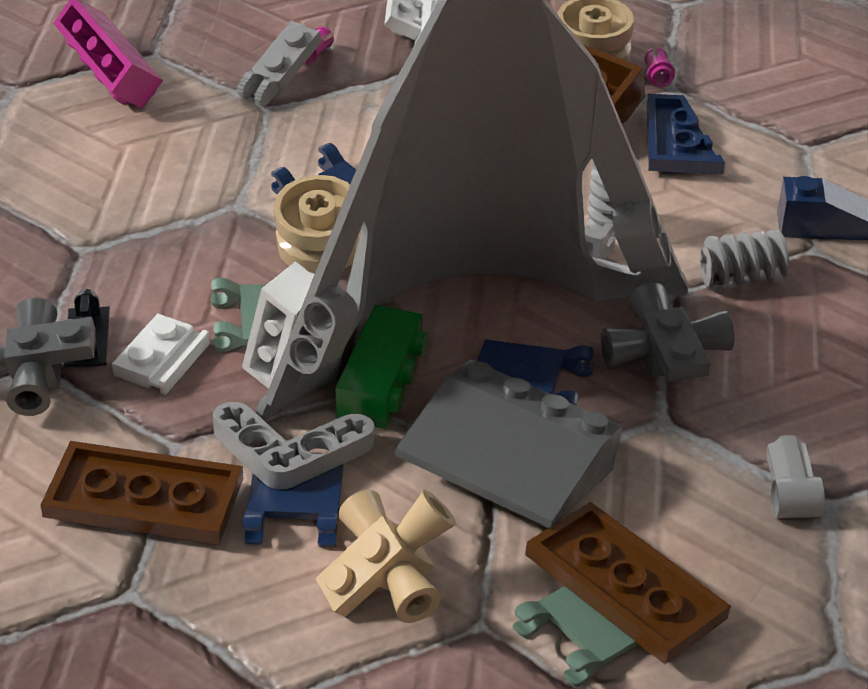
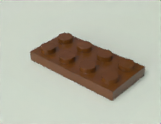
M70 441L41 502L42 517L220 545L244 479L243 466Z
M591 501L557 522L551 529L548 528L527 541L525 556L665 665L728 619L731 605Z

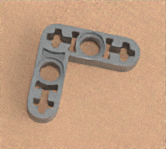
M224 403L213 411V427L216 438L265 485L277 490L297 486L368 453L374 447V422L369 417L361 414L342 416L286 441L249 406L243 403ZM257 442L267 444L262 447L247 446L248 444ZM312 449L328 450V452L322 454H314L308 451Z

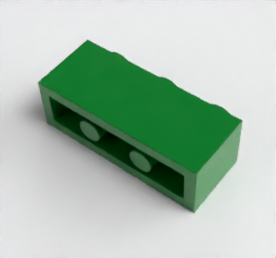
M374 305L336 386L337 419L349 414H361L369 417L374 422V427L387 428L392 414H398L402 408L405 384L411 385L414 380L417 357H423L427 349L428 332H423V314Z

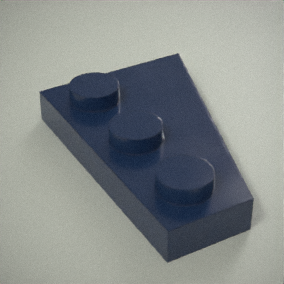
M648 94V171L723 174L725 162L721 155L714 153L712 149L713 142L709 135H704L700 130L699 119L685 96Z

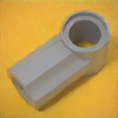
M793 435L780 436L778 440L768 444L766 452L772 479L771 508L775 519L821 518L825 506L823 482L820 477L813 476L806 444L797 440V437Z

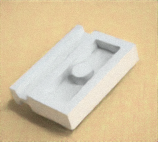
M157 313L112 363L113 374L115 377L148 389L152 386L160 388V393L166 395L210 344L209 331L203 330L199 333L193 330L192 325Z

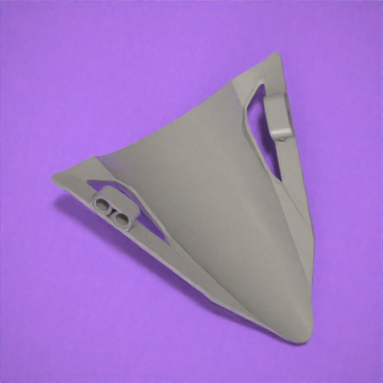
M439 0L373 121L370 137L269 390L260 399L255 413L265 422L285 404L337 380L347 341L358 324L372 312L374 305H380L403 291L430 281L472 274L521 276L562 286L594 302L630 297L637 288L648 283L663 285L667 289L668 295L683 296L688 293V282L684 272L681 271L599 65L546 0ZM591 158L612 203L614 231L627 265L595 258L588 253L585 242L582 177L583 171ZM361 230L347 291L338 286V283Z

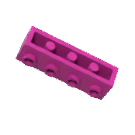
M69 0L53 24L66 38L65 42L80 55V60L93 70L95 78L109 89V94L116 101L125 106L130 102L142 109L144 108L149 99L156 93L163 80L102 11L82 0Z

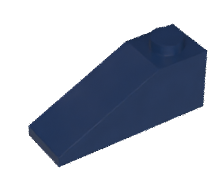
M809 176L783 177L777 216L779 231H781L784 237L868 240V199L823 178H811Z

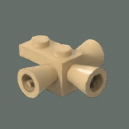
M363 490L347 498L340 507L339 518L358 539L315 578L333 611L343 617L348 616L380 586L391 593L397 617L400 621L414 623L428 617L440 604L441 594L424 577L434 565L422 546L456 526L453 515L436 496L427 490L422 491L399 525L387 519L381 497L376 491Z

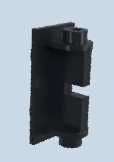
M83 289L74 298L75 308H68V319L92 317L96 329L94 358L64 362V367L107 365L110 306L100 307L99 297L91 289Z

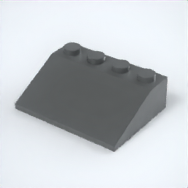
M470 359L446 378L396 447L395 456L551 529L613 470L623 426L608 420L601 413L590 412L571 404L562 396L549 394L537 389L523 379L512 378L496 371L487 363Z

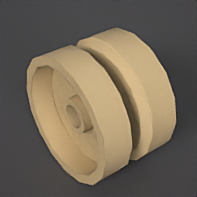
M569 0L560 7L557 15L582 44L630 62V39L633 36L634 18L633 12L625 4L617 0Z
M312 175L296 179L285 185L278 193L273 207L277 228V248L281 259L288 266L296 261L307 271L315 274L350 187L348 182L334 176ZM361 230L345 268L353 264Z

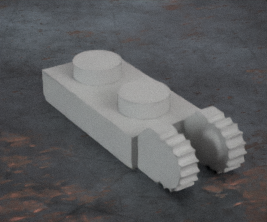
M291 20L251 71L246 72L243 78L240 79L236 90L237 94H239L238 96L247 99L254 92L256 104L265 107L279 91L286 87L321 43L320 33Z

